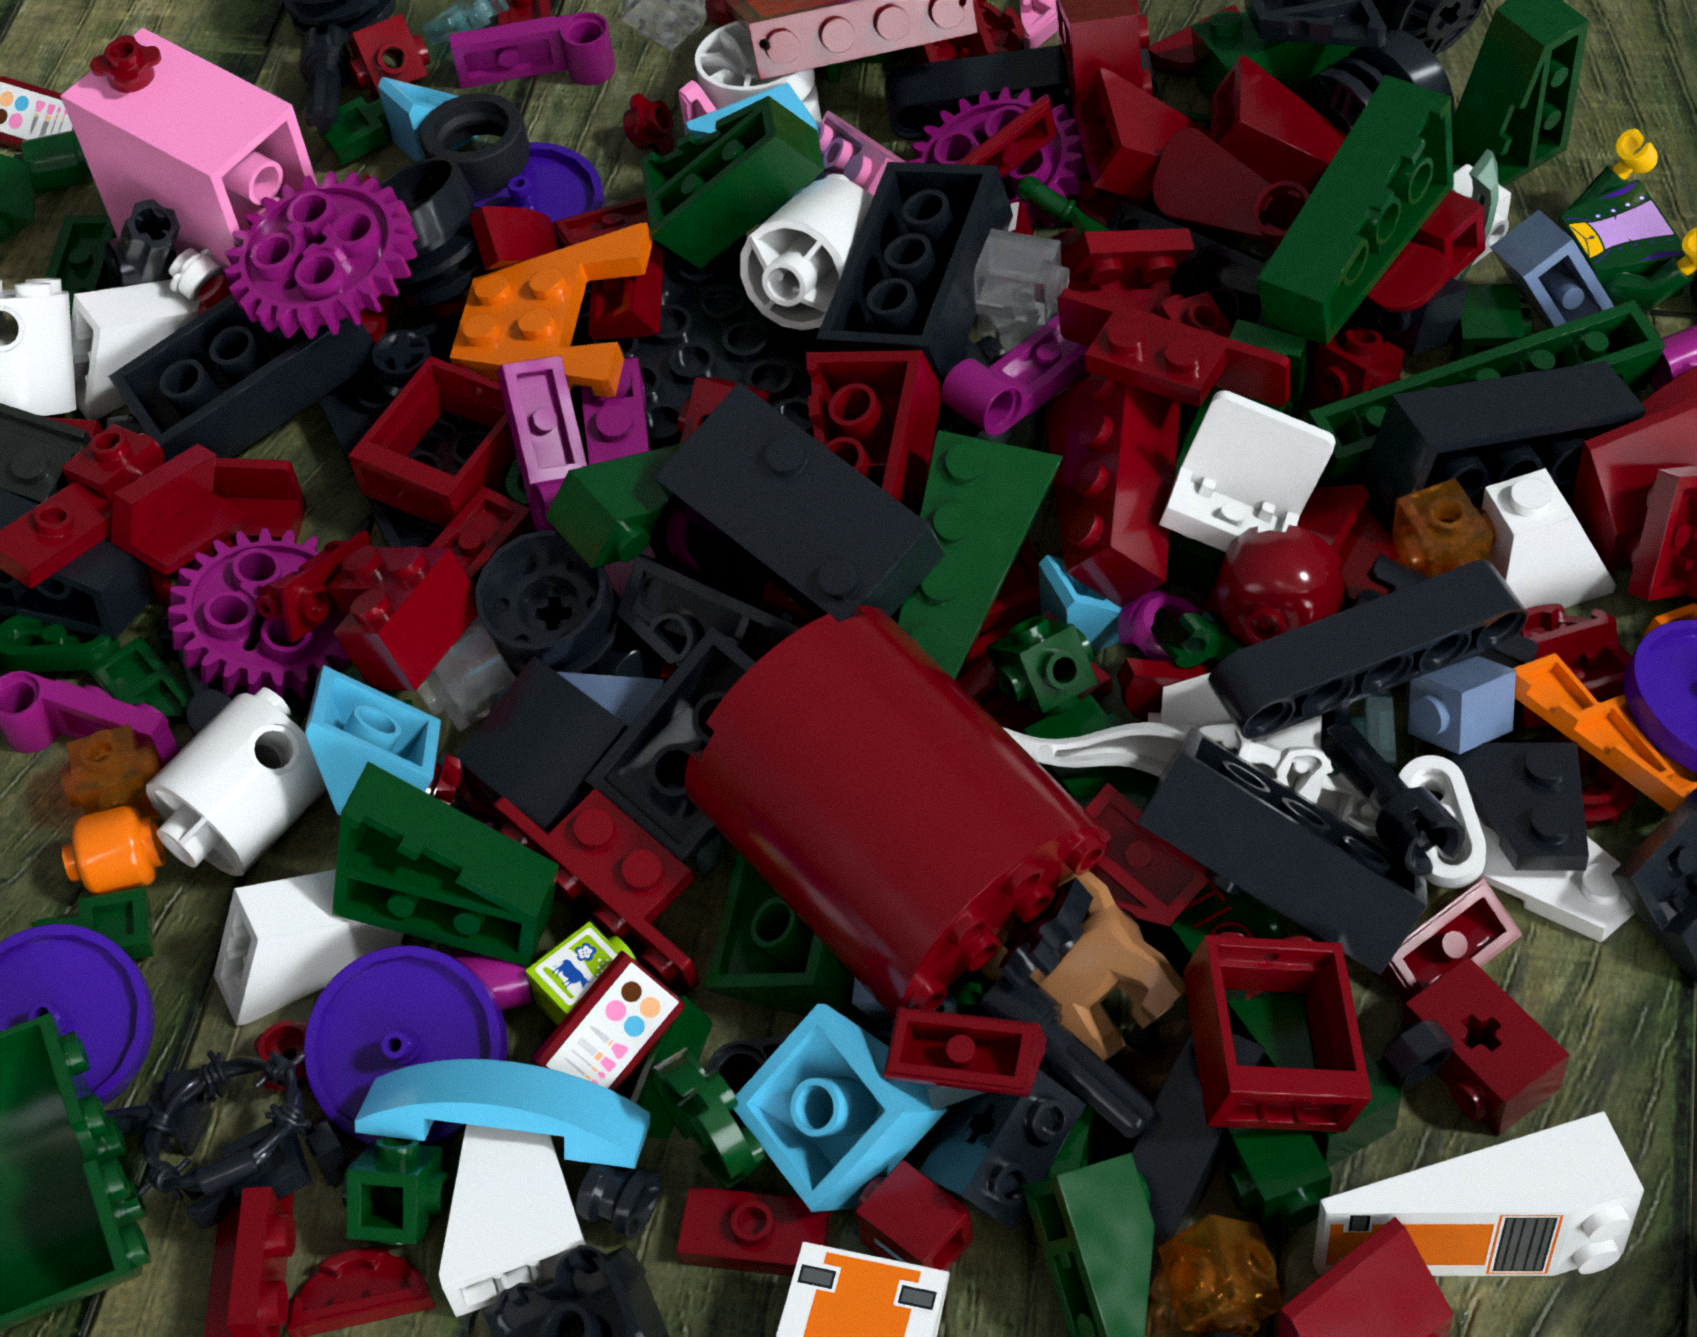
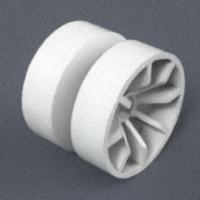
M738 21L716 29L699 45L695 54L699 86L717 110L788 82L816 123L821 122L818 93L814 83V68L759 80L750 34ZM762 39L759 42V46L762 48L768 44L766 39Z

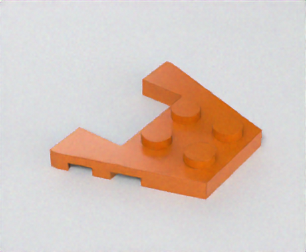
M647 222L638 223L474 277L449 357L452 364L465 365L476 374L499 381L497 371L502 364L561 356L569 392L574 385L591 387L595 396L616 397L625 360L618 341L571 346L588 281L645 275L653 244V238L651 237Z
M1692 603L1654 617L1643 635L1646 636L1653 629L1669 622L1697 620V604ZM1556 653L1512 668L1516 670L1515 699L1573 742H1577V745L1669 813L1697 788V773L1667 756L1640 729L1628 708L1625 694L1604 702H1598Z

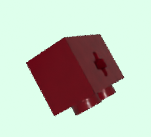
M1469 956L1405 1003L1401 1030L1416 1021L1436 1020L1454 1041L1450 1058L1435 1073L1451 1088L1452 1096L1459 1108L1469 1118L1475 1121L1482 1120L1497 1136L1501 1135L1561 1089L1570 1054Z

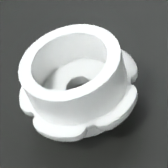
M189 248L182 252L169 268V274L173 277L170 289L177 294L182 293L191 302L196 301L203 285L213 276L222 274L223 268L210 257L211 250L208 248L203 249L200 253H197L193 248Z

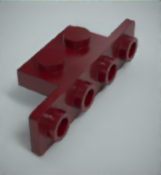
M1064 288L1057 298L1061 336L1066 340L1089 347L1085 353L1086 372L1199 408L1213 386L1278 407H1284L1290 398V359L1285 355L1068 288Z
M596 788L549 834L544 832L504 796H501L493 804L502 825L498 832L559 864L555 887L557 891L570 901L579 894L595 909L591 913V917L608 936L612 937L615 935L621 940L627 937L643 951L639 956L640 961L658 980L668 985L675 979L691 992L700 982L694 963L651 925L694 881L692 871Z
M272 1187L243 1188L241 1205L238 1203L233 1205L227 1216L218 1223L204 1337H279L280 1326L286 1323L289 1307L288 1290L285 1280L288 1257H292L296 1243V1227L293 1217L295 1192L278 1200Z

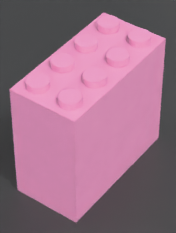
M141 28L133 35L136 41L145 47L156 46L162 56L161 61L153 66L155 75L149 85L135 92H118L110 87L106 75L95 76L91 70L61 95V99L117 238L121 236L125 220L131 216L134 204L154 199L159 205L174 209L180 225V230L174 244L176 256L178 257L189 248H193L197 253L208 248L211 250L210 257L223 268L222 275L226 276L224 270L232 266L225 255L226 250L239 247L232 236L233 232L250 230L251 228L244 216L247 213L262 215L266 211L262 203L264 197L271 198L276 202L283 199L282 186L285 184L297 192L303 189L305 176L310 175L315 185H317L293 106L172 42Z

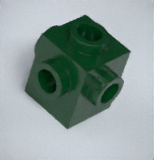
M1043 615L1035 616L1017 623L1009 630L1010 634L986 646L995 668L997 684L1010 705L1037 711L1046 716L1055 715L1075 706L1079 702L1078 694L1098 684L1090 665L1094 659L1092 648L1085 635L1078 628H1075L1074 624L1049 620Z
M386 1136L373 1141L352 1164L348 1165L344 1174L342 1201L343 1205L347 1207L346 1238L377 1241L387 1245H417L439 1216L446 1214L449 1207L451 1176L449 1172H442V1147L419 1145L417 1140Z

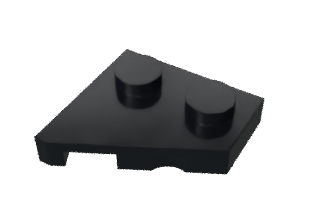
M1245 0V9L1260 39L1369 48L1386 47L1387 27L1372 0Z
M1577 742L1483 743L1462 754L1444 749L1443 757L1455 763L1464 775L1468 790L1472 795L1476 814L1486 827H1489L1497 834L1500 849L1516 871H1586L1589 852Z

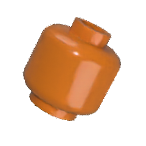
M121 806L77 819L72 829V843L62 846L63 863L72 883L82 881L92 896L151 885L155 880L157 867L164 866L166 863L164 844L157 835L159 827L155 818L152 815L144 817L133 806Z

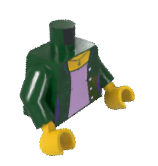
M1629 129L1621 134L1615 145L1620 161L1614 167L1607 165L1583 193L1558 218L1557 226L1574 240L1614 306L1635 300L1641 310L1647 311L1655 308L1666 299L1681 296L1683 286L1692 281L1691 273L1697 270V227L1690 230L1683 238V241H1681L1639 179L1631 182L1627 180L1631 173L1644 174L1652 170L1657 164L1658 158L1657 151L1651 142L1634 154L1642 146L1644 137L1638 129Z

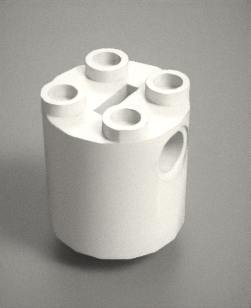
M830 174L822 180L813 181L809 186L799 191L789 202L748 236L740 253V277L747 296L764 316L780 326L802 331L821 327L872 202L873 196L871 193L849 181L847 177L841 174Z
M59 278L27 279L25 283L14 284L15 290H3L2 280L0 279V403L39 416L62 414L76 410L68 291H62L61 279ZM5 311L13 315L17 320L19 326L18 335L11 333L6 328L3 320Z
M262 687L255 695L248 693L238 694L146 784V794L154 809L165 822L157 830L160 841L175 857L190 867H196L204 859L225 873L232 876H243L327 790L306 734L288 718L291 715L288 705L272 690ZM256 756L263 759L267 763L269 768L260 764Z

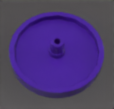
M529 142V162L520 175L511 178L508 184L486 193H475L473 205L477 207L505 206L535 210L551 217L552 223L556 220L606 207L601 179L594 166L582 155L569 148L541 142Z
M1679 620L1653 629L1642 639L1627 663L1623 678V688L1628 708L1644 734L1671 759L1697 773V620Z
M66 924L37 926L4 939L0 942V1031L47 1013L53 1015L64 1034L76 1030L84 1044L91 1067L90 1070L83 1072L91 1092L98 1095L103 1107L106 1106L133 1081L141 1069L151 1046L155 1021L154 1004L149 985L142 971L131 957L112 940L98 932L80 926Z
M393 946L379 949L347 965L328 983L320 994L306 1029L304 1053L307 1055L304 1059L306 1073L313 1094L326 1115L347 1134L371 1144L383 1136L355 1133V1119L375 1078L394 1070L434 1061L455 1059L506 1061L507 1032L502 1010L485 981L469 966L450 955L420 946ZM434 1120L425 1141H419V1145L434 1146L443 1143L463 1132L466 1124Z

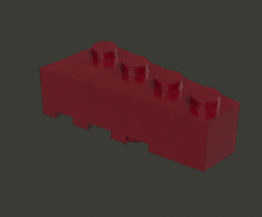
M1090 373L1089 376L1044 404L1050 453L1063 456L1054 480L1064 566L1066 573L1121 608L1166 583L1170 529L1159 525L1175 479L1181 402Z

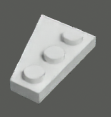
M1478 817L1486 841V863L1481 875L1477 879L1484 878L1488 885L1521 899L1523 908L1600 943L1635 914L1611 875L1621 863L1588 836L1589 858L1586 871H1516L1500 849L1497 834L1489 827H1486ZM1458 853L1455 859H1445L1441 854L1439 855V859L1449 865L1457 864L1464 858L1461 853Z

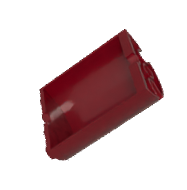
M867 605L857 606L851 618L840 622L830 613L795 631L762 656L733 685L706 721V724L714 733L705 749L690 753L685 772L686 792L694 805L894 1020L897 1007L935 1011L948 995L947 987L967 969L976 971L982 968L996 955L1002 944L996 935L1007 923L1017 917L1023 923H1029L1040 916L1051 904L1054 898L1053 891L1072 873L1082 875L1094 867L1103 857L1107 849L1106 843L1111 839L1109 832L886 612L877 607Z

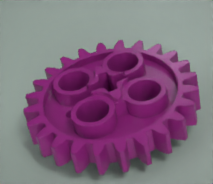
M1004 87L1000 92L998 100H990L986 90H983L979 96V104L971 106L967 100L962 98L959 100L961 112L956 115L945 110L940 111L943 125L940 128L925 125L923 129L929 142L913 143L912 149L917 159L907 162L956 164L980 146L977 138L984 136L989 139L1036 103L1030 88H1025L1017 99H1012L1009 88ZM1048 94L1043 95L1039 99L1045 96L1050 100L1057 136L1006 175L1011 190L1015 195V199L1009 200V202L1021 200L1016 194V183L1018 179L1027 175L1038 178L1039 182L1066 199L1065 194H1080L1082 191L1078 177L1087 175L1088 170L1083 159L1085 156L1075 118L1070 119L1064 104L1054 107ZM1025 203L1031 227L1037 222L1050 228L1054 226L1051 216L1032 204Z
M329 171L323 184L315 185L310 175L305 176L303 189L297 192L285 184L282 186L283 199L276 202L271 198L264 197L262 203L266 211L262 215L247 213L244 216L251 227L250 230L233 232L232 236L239 247L226 250L225 255L232 266L224 270L231 284L229 289L252 323L259 320L265 332L268 333L279 326L285 338L289 339L300 326H302L308 339L315 337L320 325H327L332 335H336L340 328V320L348 318L354 325L358 326L361 324L360 311L364 308L377 313L381 312L382 307L377 298L381 294L388 296H397L399 294L393 279L410 277L412 273L406 261L417 258L418 255L412 243L418 239V236L411 223L412 219L404 202L397 199L392 187L388 186L381 189L377 179L373 176L362 184L356 172H351L342 183H339L334 171Z
M262 528L259 541L250 542L247 536L242 531L236 532V546L230 548L222 541L216 539L213 541V558L198 552L194 555L193 569L180 568L178 571L179 586L170 588L168 627L169 630H172L174 650H183L185 668H194L201 665V682L203 684L222 677L223 694L227 696L241 685L247 687L248 694L255 695L262 687H266L282 699L284 689L292 688L304 700L307 699L308 684L311 682L316 684L318 674L323 665L338 672L351 662V658L333 633L345 618L341 610L293 643L289 641L285 621L275 617L273 619H266L256 608L255 602L260 597V589L268 583H276L289 573L297 575L300 573L299 566L319 554L317 552L318 537L312 536L303 545L295 544L294 532L288 529L281 541H273L269 530ZM261 624H263L262 629H261V639H260V627H261Z

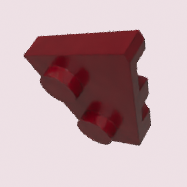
M1107 783L1085 808L1111 836V839L1106 843L1107 849L1103 857L1089 871L1107 885L1117 907L1131 919L1169 928L1209 882V879L1204 874L1207 867L1137 824L1141 810Z

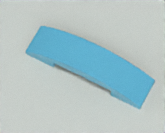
M455 1059L416 1064L375 1078L355 1119V1133L425 1141L433 1121L437 1120L564 1137V1160L635 1169L650 1126V1113L610 1089L561 1071L512 1061Z

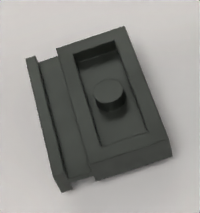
M0 403V488L34 503L41 504L69 485L61 467L91 442L90 435L86 430Z

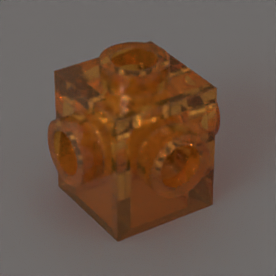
M1456 478L1396 499L1392 540L1400 563L1427 575V579L1474 561L1489 560L1491 545L1495 543L1493 523L1484 509L1475 508Z
M130 724L114 729L100 730L90 736L66 743L71 768L62 771L61 776L65 793L72 808L83 806L86 814L90 815L121 806H133L144 817L150 815L154 818L160 817L146 794V784L160 772L158 760L151 745L141 748Z
M1209 1214L1158 1248L1171 1291V1304L1179 1318L1182 1330L1197 1333L1212 1331L1228 1332L1249 1337L1259 1330L1260 1321L1285 1306L1276 1279V1264L1271 1253L1266 1248L1258 1224Z

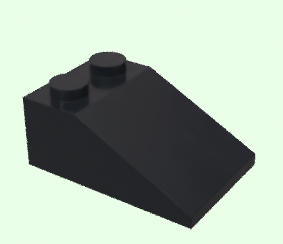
M713 626L585 779L589 785L600 791L683 864L691 860L720 833L687 795L685 772L690 753L706 748L714 733L706 724V721L733 685L756 663L754 659Z

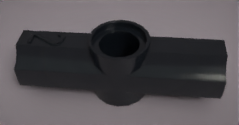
M154 199L134 204L131 216L125 220L121 236L106 240L105 257L109 269L105 289L173 278L169 274V268L177 258L174 244L180 230L174 209L165 208Z

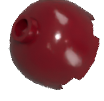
M1288 525L1286 532L1268 530L1258 533V526L1247 529L1232 540L1216 574L1214 584L1215 606L1224 627L1236 636L1241 643L1251 646L1341 612L1348 597V588L1345 589V581L1339 570L1342 560L1339 554L1320 536L1299 526Z

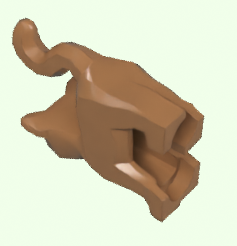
M1090 871L1082 875L1072 873L1060 885L1076 877L1093 897L1088 909V915L1081 924L1083 934L1069 950L1060 955V961L1052 973L1044 976L1037 968L1029 977L1062 1005L1060 1013L1063 1015L1060 1023L1101 1059L1107 1062L1126 1046L1119 1028L1113 1023L1101 1004L1116 988L1127 993L1133 1001L1131 1015L1144 1029L1174 1005L1173 1003L1186 993L1184 982L1174 971L1165 956L1143 940L1139 925L1117 907L1107 885ZM1017 918L1007 923L996 935L1002 942L1001 947L996 955L981 968L983 974L989 979L999 980L1003 976L999 970V964L1008 952L1004 944Z

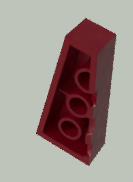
M923 351L806 352L807 372L811 377L812 395L808 396L809 418L813 423L814 438L915 514L919 515L942 402V386Z

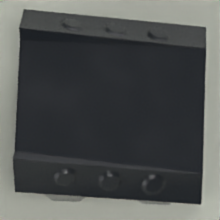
M579 1245L561 1257L556 1266L554 1278L536 1286L531 1283L520 1282L503 1292L496 1304L483 1310L492 1337H669L646 1280L645 1274L647 1271L626 1245L608 1254L589 1245Z

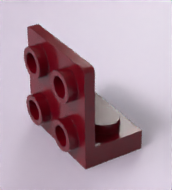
M1189 228L1084 232L1055 264L1061 292L1064 288H1068L1151 313L1156 305L1166 298L1173 296L1169 278L1176 273L1177 267L1195 248Z

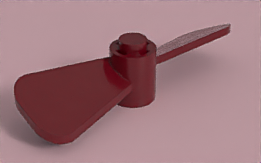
M1191 127L1177 131L1167 141L1153 180L1154 201L1162 214L1170 221L1266 241L1274 251L1310 196L1307 189L1295 181L1283 180L1270 184L1204 133ZM1409 242L1366 298L1380 308L1390 312H1407L1417 309L1429 301L1448 281L1451 274L1450 264L1439 250Z

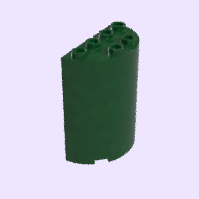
M51 1013L0 1031V1332L141 1276L143 1265L151 1262L146 1239L137 1223L138 1220L147 1217L145 1203L142 1196L140 1197L136 1193L139 1189L133 1177L126 1179L123 1168L118 1160V1157L127 1154L121 1129L113 1115L106 1116L98 1095L90 1090L83 1072L91 1069L90 1062L78 1032L74 1030L64 1034Z

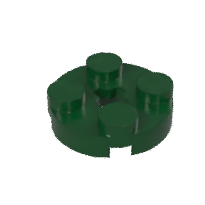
M687 1047L673 1053L651 1069L656 1074L651 1078L654 1088L671 1120L684 1139L691 1136L695 1143L706 1152L699 1159L721 1184L730 1188L767 1161L766 1153L754 1134L744 1125L739 1128L730 1114V1111L738 1106V1101L727 1082L716 1070L706 1074L698 1059Z

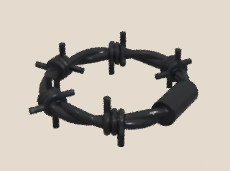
M210 1050L207 1052V1056L211 1062L208 1065L202 1066V1073L185 1082L174 1093L165 1108L158 1111L151 1100L146 1101L145 1105L151 1113L148 1115V1118L137 1119L136 1124L137 1126H143L142 1131L145 1135L143 1151L145 1154L144 1159L148 1163V1181L136 1193L141 1197L151 1187H154L162 1193L172 1191L177 1200L180 1201L184 1196L178 1188H183L189 1191L203 1192L209 1197L261 1173V1165L272 1155L286 1135H295L297 1132L300 1135H304L306 1133L305 1128L312 1125L310 1120H304V1113L302 1111L303 1098L297 1087L296 1066L307 1055L302 1051L291 1061L282 1055H276L272 1051L268 1055L270 1057L269 1060L239 1057L225 1062L223 1052H218L216 1056ZM263 1071L264 1075L253 1084L257 1090L268 1080L278 1086L285 1087L284 1104L278 1107L273 1103L270 1105L272 1112L265 1113L266 1119H272L274 1128L272 1135L254 1148L249 1146L197 1170L195 1175L185 1177L180 1176V1172L191 1163L188 1157L176 1167L167 1161L159 1159L161 1146L166 1153L172 1149L166 1141L169 1135L181 1133L180 1127H174L173 1114L208 1088L209 1097H214L217 1094L219 1098H223L225 1093L221 1087L224 1084L230 1083V1077Z

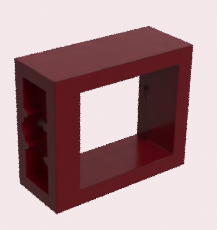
M429 356L348 455L361 494L446 528L482 486L495 491L507 476L516 456L500 383L476 374L465 365H453ZM445 410L493 428L455 476L408 457Z
M1238 932L1205 935L1183 970L1206 1125L1211 1127L1346 1132L1372 1099L1342 943L1316 942L1305 936H1292L1284 939L1248 938ZM1225 989L1303 994L1317 1069L1237 1065Z

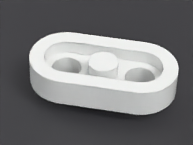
M1426 755L1413 759L1403 767L1399 777L1409 788L1423 787L1441 793L1443 795V799L1440 801L1441 804L1464 828L1465 840L1459 852L1464 858L1457 864L1449 865L1443 863L1439 859L1440 853L1435 847L1426 852V855L1433 864L1432 874L1426 875L1427 880L1438 887L1446 889L1465 887L1473 883L1481 875L1485 867L1486 841L1464 775L1455 763L1441 756Z

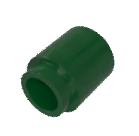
M74 130L23 140L21 142L22 152L14 154V158L29 163L31 186L36 194L87 184L89 177H93Z

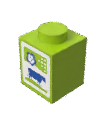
M589 921L527 968L525 972L536 1004L558 1026L621 950L637 963L638 961L629 947L618 936L613 935L610 939H607Z

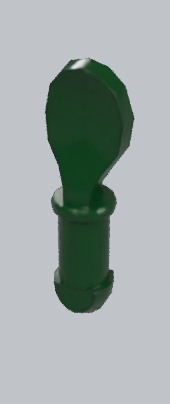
M1027 175L1018 179L1016 194L1023 202H1028L1053 217L1060 226L1065 221L1071 223L1079 237L1084 232L1110 231L1075 206V200L1066 199L1039 182L1038 178Z

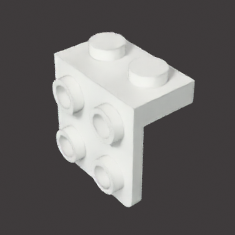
M1223 390L1217 392L1213 396L1176 475L1159 525L1224 552H1227L1233 539L1251 527L1258 526V533L1268 530L1286 532L1288 525L1297 526L1299 517L1333 453L1336 443L1334 436L1328 431L1230 391Z

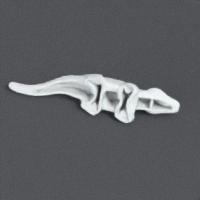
M1232 719L1180 724L1130 723L1079 737L1063 739L1037 738L1003 728L1037 762L1042 764L1071 768L1124 766L1150 773L1159 778L1190 728L1193 727L1363 834L1379 837L1375 826L1378 817L1377 812L1343 773L1327 775L1332 773L1333 767L1331 760L1325 756L1324 751L1309 746H1295L1284 749L1258 739H1246L1241 735Z

